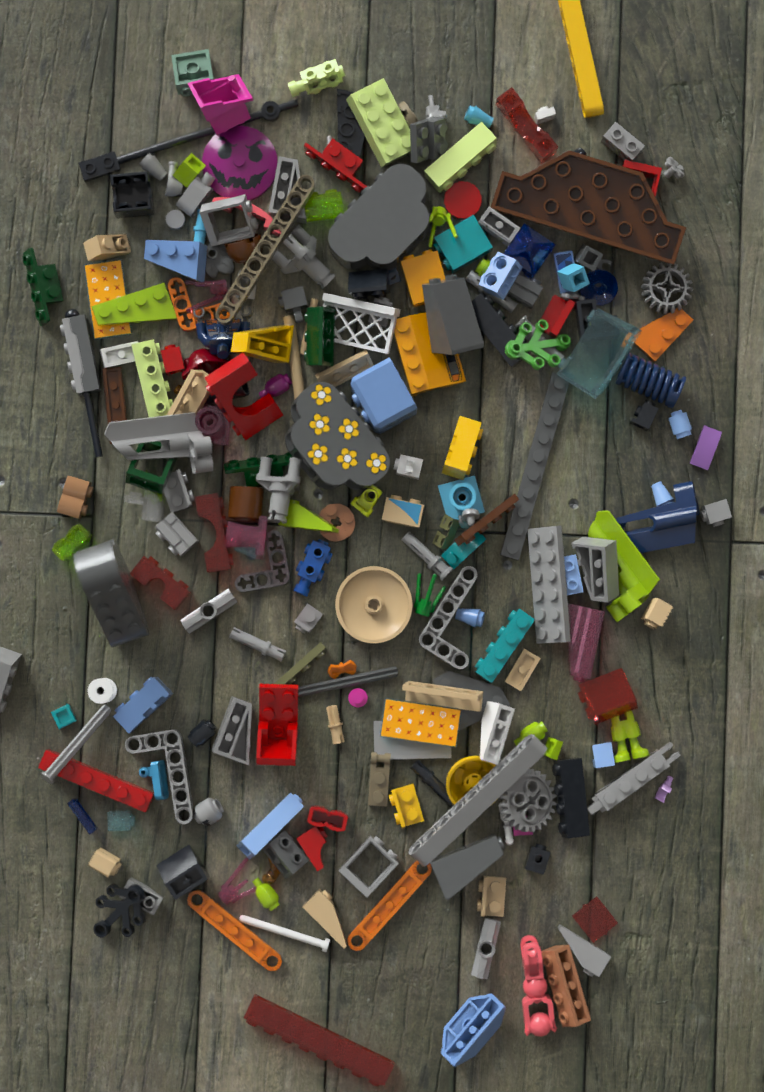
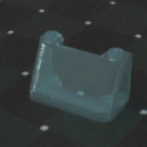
M599 308L596 311L592 310L587 318L589 326L571 355L567 359L563 358L558 365L560 370L557 375L594 399L605 391L642 332L636 326Z

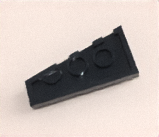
M337 88L338 142L360 158L365 135L346 100L355 92Z

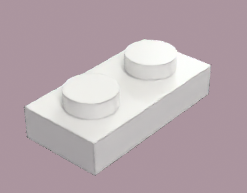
M138 341L100 349L104 368L135 362L131 344L138 343Z

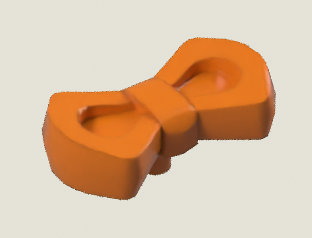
M352 660L344 664L340 662L339 665L331 664L328 667V674L333 679H336L342 673L354 675L357 666Z

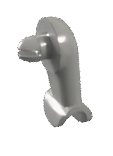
M465 509L462 515H458L460 527H472L475 520L479 519V511L476 509Z

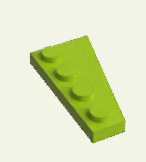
M165 283L92 306L98 326L131 322L140 323L144 321L177 320Z

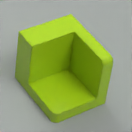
M191 153L173 174V177L187 188L206 165Z

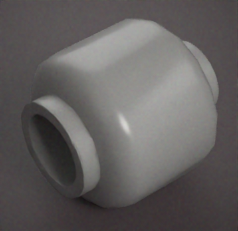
M206 798L195 806L194 818L198 824L202 823L204 826H211L222 818L224 810L217 799Z

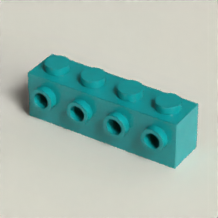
M521 609L513 610L507 618L509 620L507 626L500 628L496 634L498 636L496 642L489 644L485 650L487 655L484 659L480 658L475 665V668H477L475 673L490 683L494 681L535 621L533 617Z

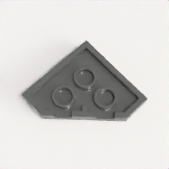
M452 671L432 679L435 685L483 691L482 710L480 712L446 707L461 710L458 731L482 720L487 701L500 703L505 706L510 705L500 687Z

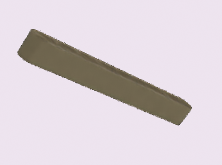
M302 175L297 180L216 311V318L221 325H230L234 321L315 190V183L311 176ZM308 181L311 183V187L303 189L301 184ZM293 198H300L301 203L294 206L291 204ZM289 214L291 219L288 222H283L281 216ZM279 230L281 235L279 238H272L270 236L271 232ZM264 246L271 248L270 253L267 255L260 252ZM252 263H259L261 265L260 269L252 271L250 269ZM243 279H249L250 285L248 287H241L240 282ZM233 295L240 296V301L237 304L230 302V298ZM224 311L230 313V317L227 320L220 319V314Z

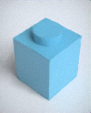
M572 263L557 271L563 289L575 292L590 284L584 266Z

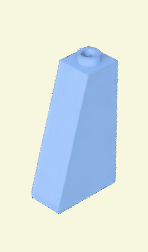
M289 793L236 845L249 860L304 807L301 804L303 802L301 798L296 794Z

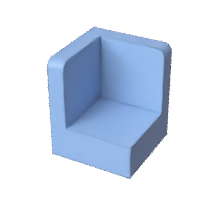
M611 742L592 746L594 768L615 765Z

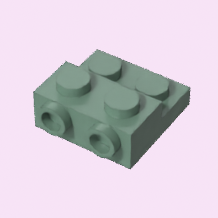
M209 49L171 55L178 95H192L188 86L190 82L206 78L214 80Z

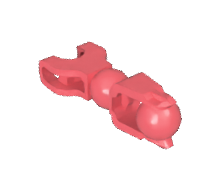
M526 935L520 941L525 976L523 990L526 994V997L522 999L525 1023L524 1032L527 1036L532 1033L535 1036L543 1037L550 1031L555 1033L557 1030L554 1020L553 1002L551 997L546 994L548 984L543 974L542 954L536 937ZM541 1001L547 1003L548 1015L543 1012H536L529 1016V1005L533 1003L539 1004Z

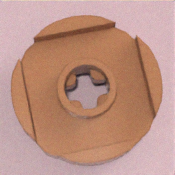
M337 503L329 504L319 513L320 517L332 525L331 520H335L336 517L340 518L339 522L342 523L341 526L336 527L339 529L338 533L319 531L325 539L339 542L352 535L355 529V519L348 507Z

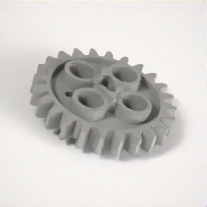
M529 769L499 797L503 802L498 804V806L504 808L500 813L506 814L504 821H510L509 826L515 827V830L535 832V829L541 830V825L547 826L546 819L552 820L549 814L555 813L552 806L557 805L556 802H553V798L557 796L551 793L554 790V787H549L551 780H545L547 775H540L541 771Z

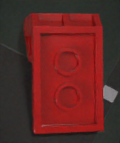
M260 684L256 765L295 766L298 742V685Z

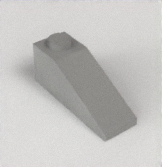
M559 924L558 929L584 968L583 972L591 977L594 974L600 977L611 956Z

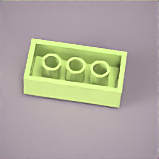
M384 78L351 94L346 99L381 168L411 153L410 128Z

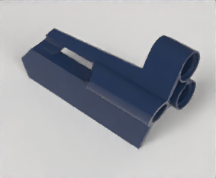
M693 481L673 485L676 502L616 518L622 529H624L627 522L646 518L653 520V526L625 531L640 553L695 543L696 516L700 515Z

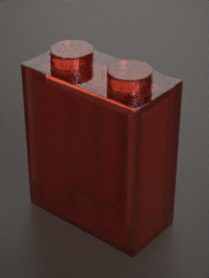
M622 668L579 684L580 692L577 693L581 703L585 702L587 707L585 709L586 715L589 720H593L595 725L638 708L636 697Z

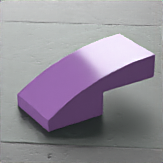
M703 426L690 464L706 470L709 469L722 434L721 431Z

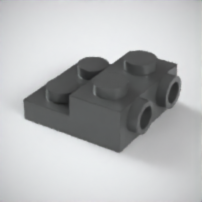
M430 117L410 124L411 162L419 163L427 159L436 160L446 152L448 148L446 141L448 126L445 118Z

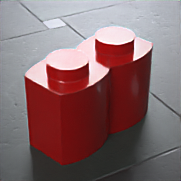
M315 805L310 808L307 822L316 827L326 826L333 831L341 832L345 831L348 815L340 810L329 811L323 806Z

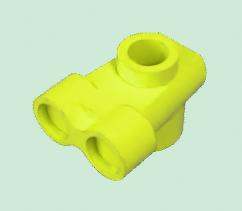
M373 484L359 497L356 496L352 500L351 505L364 516L369 517L374 511L372 509L383 492ZM369 492H374L375 498H370Z

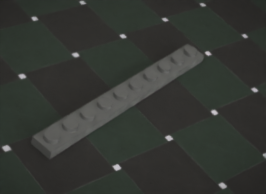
M554 372L551 374L517 497L519 500L514 504L516 507L512 511L501 556L519 561L571 377Z

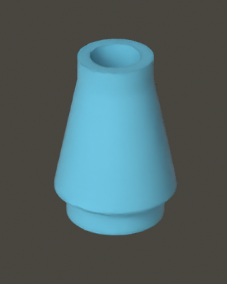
M471 105L464 117V120L468 121L469 124L478 125L482 122L487 128H490L494 119L477 106L473 107Z

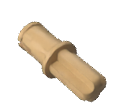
M337 705L328 706L326 708L329 720L328 728L331 731L333 744L345 742L341 726L343 722H340Z

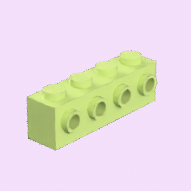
M482 122L479 123L424 170L425 178L439 193L443 190H448L457 178L460 179L466 175L472 165H478L486 153L490 154L495 150L497 138Z
M154 339L131 344L148 416H166L173 404V400H168L167 396L170 388L168 380L164 381L162 375L166 371L163 361L159 362L158 354H161L159 343H155Z

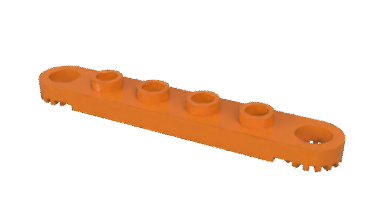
M418 861L411 865L349 934L347 943L350 949L360 951L374 938L431 874L432 866L430 863L427 865L428 870L424 874H420L416 870L417 865L420 864ZM356 935L361 936L363 940L360 946H354L351 942V939Z
M193 890L188 895L187 902L190 908L268 971H276L280 968L282 964L281 955L205 892ZM195 894L201 895L203 898L202 904H193L192 896ZM269 956L277 958L278 963L276 966H269L267 964Z

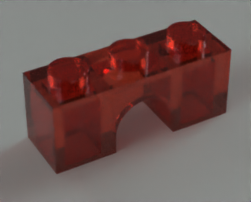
M143 556L130 572V575L146 587L153 579H161L165 584V591L160 596V599L174 610H177L191 593L187 590L189 586L182 580L177 582L173 579L174 574L167 568L162 570L158 567L159 562L152 556L149 558Z

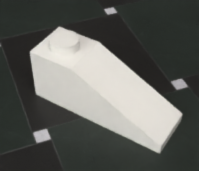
M487 701L481 720V760L498 765L515 711L514 708Z

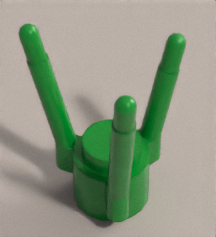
M418 573L416 597L413 606L416 608L415 613L427 617L434 613L435 607L446 589V586L442 587L433 604L432 601H429L437 577L436 574H433L426 598H421L420 601L421 574Z

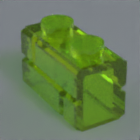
M336 189L326 190L325 194L313 192L305 205L306 221L334 219L340 213L344 214L341 191L337 192Z

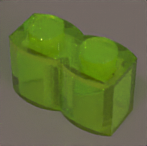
M77 524L67 532L66 537L61 538L54 544L52 551L60 560L68 561L76 554L78 548L85 546L90 541L92 534L83 525Z

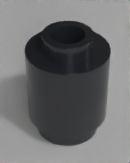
M203 719L190 731L187 737L198 748L216 734V726L211 720L208 719L206 721Z

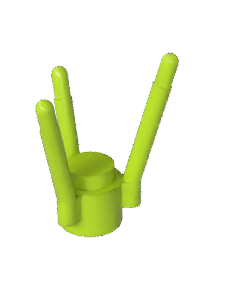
M441 206L432 207L429 222H432L429 248L433 244L436 226H442L446 221L454 238H458L451 220V214L447 213L446 209Z

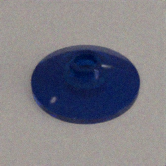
M595 270L587 274L590 284L580 289L581 296L585 297V300L596 299V306L611 302L618 292V283L614 275L605 270ZM597 283L602 284L600 287L595 286Z

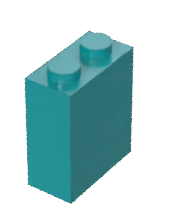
M474 215L454 226L458 238H454L451 229L434 237L433 247L435 251H438V254L441 253L444 260L442 262L447 271L451 270L452 273H455L490 253L493 249Z

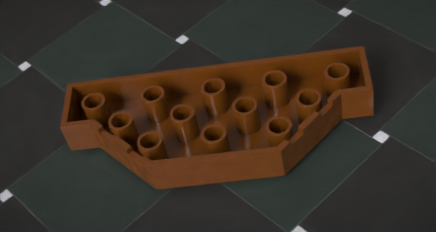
M570 150L522 176L502 171L491 208L496 211L671 265L675 264L686 231V227L667 221L642 172Z

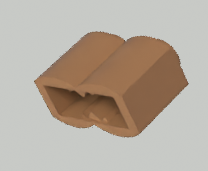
M67 476L57 512L78 519L85 516L88 510L86 501L87 498H91L94 487H91L92 483Z

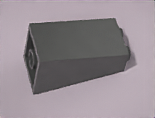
M456 274L445 276L444 280L434 278L430 279L429 283L422 284L432 353L454 355L483 348L484 342L465 278H459Z
M495 834L489 835L436 857L431 861L446 900L454 896L504 855L502 850L505 849V846L500 836L496 837Z

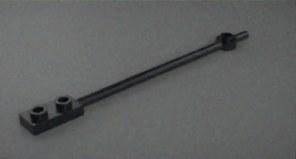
M297 99L279 105L274 101H267L262 105L261 111L249 114L251 118L242 124L261 118L270 122L275 121L279 118L280 112L298 107ZM273 108L274 111L272 113H268L267 109ZM211 126L119 157L113 151L79 162L80 170L84 181L88 182L121 171L119 164L144 157L149 153L153 154L215 134V131Z

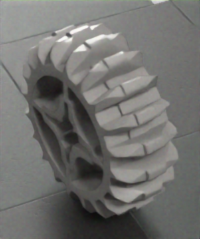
M663 263L659 264V269L653 266L652 271L648 270L646 273L648 277L643 278V281L647 284L641 285V288L646 290L642 292V296H648L644 302L648 303L651 301L652 303L649 308L652 309L654 306H657L656 312L663 308V314H667L668 308L671 313L675 312V308L680 311L682 309L681 304L683 306L688 304L685 299L690 300L692 297L688 293L692 292L693 288L687 287L692 284V280L686 281L690 276L689 273L683 275L684 268L678 271V264H675L673 268H671V264H667L665 268ZM665 274L662 283L652 284L655 277ZM672 276L676 277L680 284H675L672 281ZM666 283L668 285V288H671L668 294L666 292V289L663 288L666 285ZM653 290L661 294L662 301L654 295ZM681 292L678 300L669 303L671 294Z

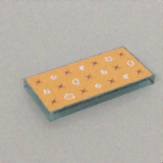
M122 259L85 264L84 270L94 340L133 335L131 323L98 326L92 310L94 305L127 295Z
M385 698L380 737L456 748L462 709Z

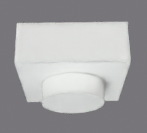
M548 106L538 109L534 116L536 125L554 119L556 115L554 107L548 108Z

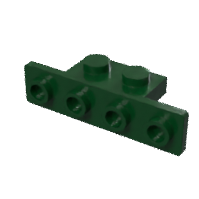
M29 248L23 253L22 259L27 269V281L32 290L31 299L36 307L35 316L40 326H44L50 322L47 304L61 303L63 296L55 264L37 266L34 249Z
M289 452L284 455H267L266 457L273 459L270 475L272 477H284L282 466H288L289 459L293 458V456ZM250 457L247 460H230L224 463L225 474L244 472L246 487H263L256 482L261 458Z

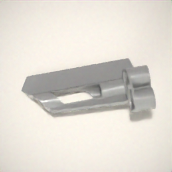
M195 412L109 422L104 435L127 460L190 457L193 474L213 471L210 436H203ZM161 442V449L137 453L130 446L131 444Z

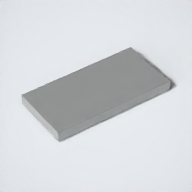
M374 721V752H377V754L385 755V753H391L390 759L452 758L451 746L381 736L383 721Z

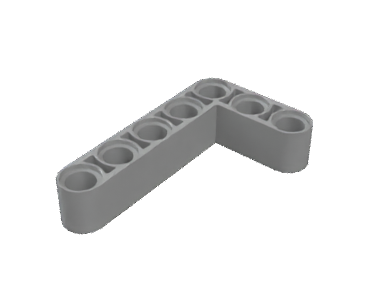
M466 566L460 571L419 636V644L424 649L456 669L466 668L469 658L464 652L446 642L440 636L477 579V571L471 566ZM465 570L473 572L474 577L472 580L464 579L463 573ZM455 586L463 588L464 593L462 596L457 597L453 594ZM450 602L453 605L451 613L443 611L444 603ZM439 618L443 621L441 629L433 627L432 622L434 619ZM426 634L431 635L433 638V642L429 646L424 645L422 642V637ZM441 645H446L449 648V653L446 656H442L438 652V648ZM462 655L465 658L463 666L455 664L456 656Z
M172 729L129 737L125 742V748L129 753L135 754L165 749L175 818L180 824L189 823L194 818V808L182 734L178 730ZM170 733H175L178 737L175 744L168 741ZM151 736H155L159 740L156 747L149 744ZM132 739H136L139 742L137 750H133L130 747ZM173 752H177L181 756V760L178 763L171 760ZM176 771L183 773V781L178 782L174 779ZM178 791H185L187 794L185 801H180L177 798ZM181 810L189 812L190 817L188 820H183L180 817Z

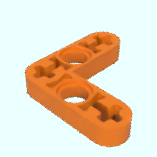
M174 277L168 282V290L178 323L182 330L186 332L196 330L197 320L193 317V309L186 285L181 278ZM175 282L182 284L179 290L181 294L185 293V295L178 296L176 290L172 289ZM183 299L187 301V307L181 310L177 308V302ZM221 303L203 308L205 312L211 314L210 320L215 319L212 310L215 309L216 312ZM195 310V314L197 316H200L202 314V310ZM227 312V316L220 314V319H228L230 317L229 312ZM187 313L188 319L193 320L190 323V327L182 325L185 322V318L183 315L179 316V314Z

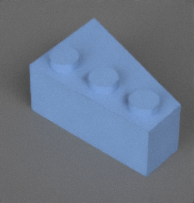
M145 241V260L204 284L207 245L196 241Z
M150 677L143 684L144 687L140 691L136 690L129 696L130 700L126 704L122 703L114 710L116 714L113 717L128 733L134 731L173 695L159 677Z

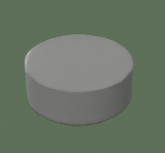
M172 210L166 215V223L169 228L179 230L185 224V217L181 211Z

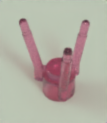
M226 280L185 281L186 285L210 287L211 295L215 294L214 297L187 308L186 311L190 312L216 300H222L223 295L228 293Z
M248 858L242 861L226 883L221 886L222 890L218 895L226 905L231 902L235 903L256 891V887H253L241 894L238 893V890L248 883L247 879L236 887L230 885L244 867Z

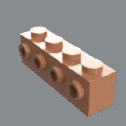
M555 945L541 951L542 961L546 968L548 982L552 989L553 1000L557 1006L562 1027H577L591 1021L570 946Z

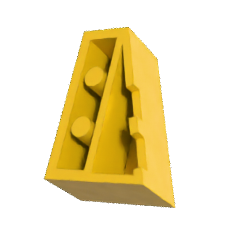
M278 325L233 333L231 352L237 354L243 352L245 356L273 363H289L294 325Z
M463 416L459 417L442 474L464 480L465 475L469 476L472 468L469 462L471 457L475 458L478 449L475 443L476 440L481 439L483 429H480L481 422Z

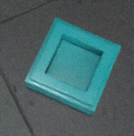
M66 704L51 712L59 729L77 721L70 704Z

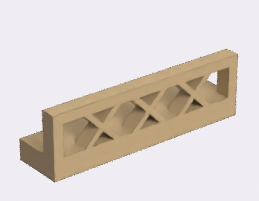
M191 369L167 415L195 412L197 418L210 395L205 387L208 383L204 379L209 374L204 370Z
M408 681L403 684L402 690L406 691L405 701L478 712L482 710L483 691Z

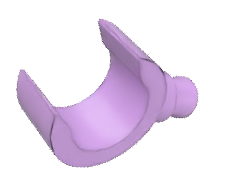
M667 776V779L661 784L655 795V799L664 803L667 793L671 792V782L673 780L671 776Z

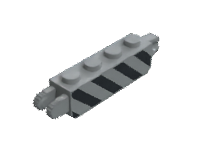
M671 742L659 750L649 753V756L644 757L594 794L595 796L592 797L594 802L587 807V810L591 815L599 809L601 812L609 811L670 766L669 764L680 756L679 752L673 753L667 759L663 757L662 754L673 747Z

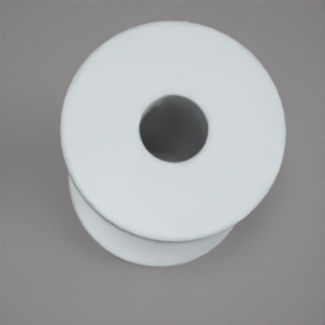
M108 678L95 679L88 687L90 699L99 704L112 701L117 694L116 684Z

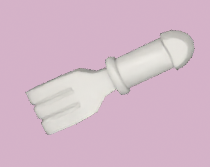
M499 806V811L501 812L504 808ZM500 813L501 820L505 824L503 826L505 843L510 846L514 842L512 827L509 826L510 821H504L506 814Z

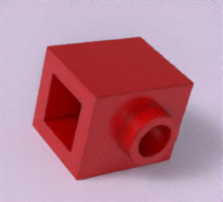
M175 344L165 346V350H161L166 374L171 375L184 372L185 365L180 347H176Z

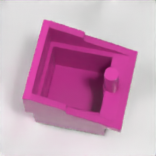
M239 74L214 80L206 78L188 83L197 104L206 120L210 122L216 135L224 133L251 118L245 103L254 100Z

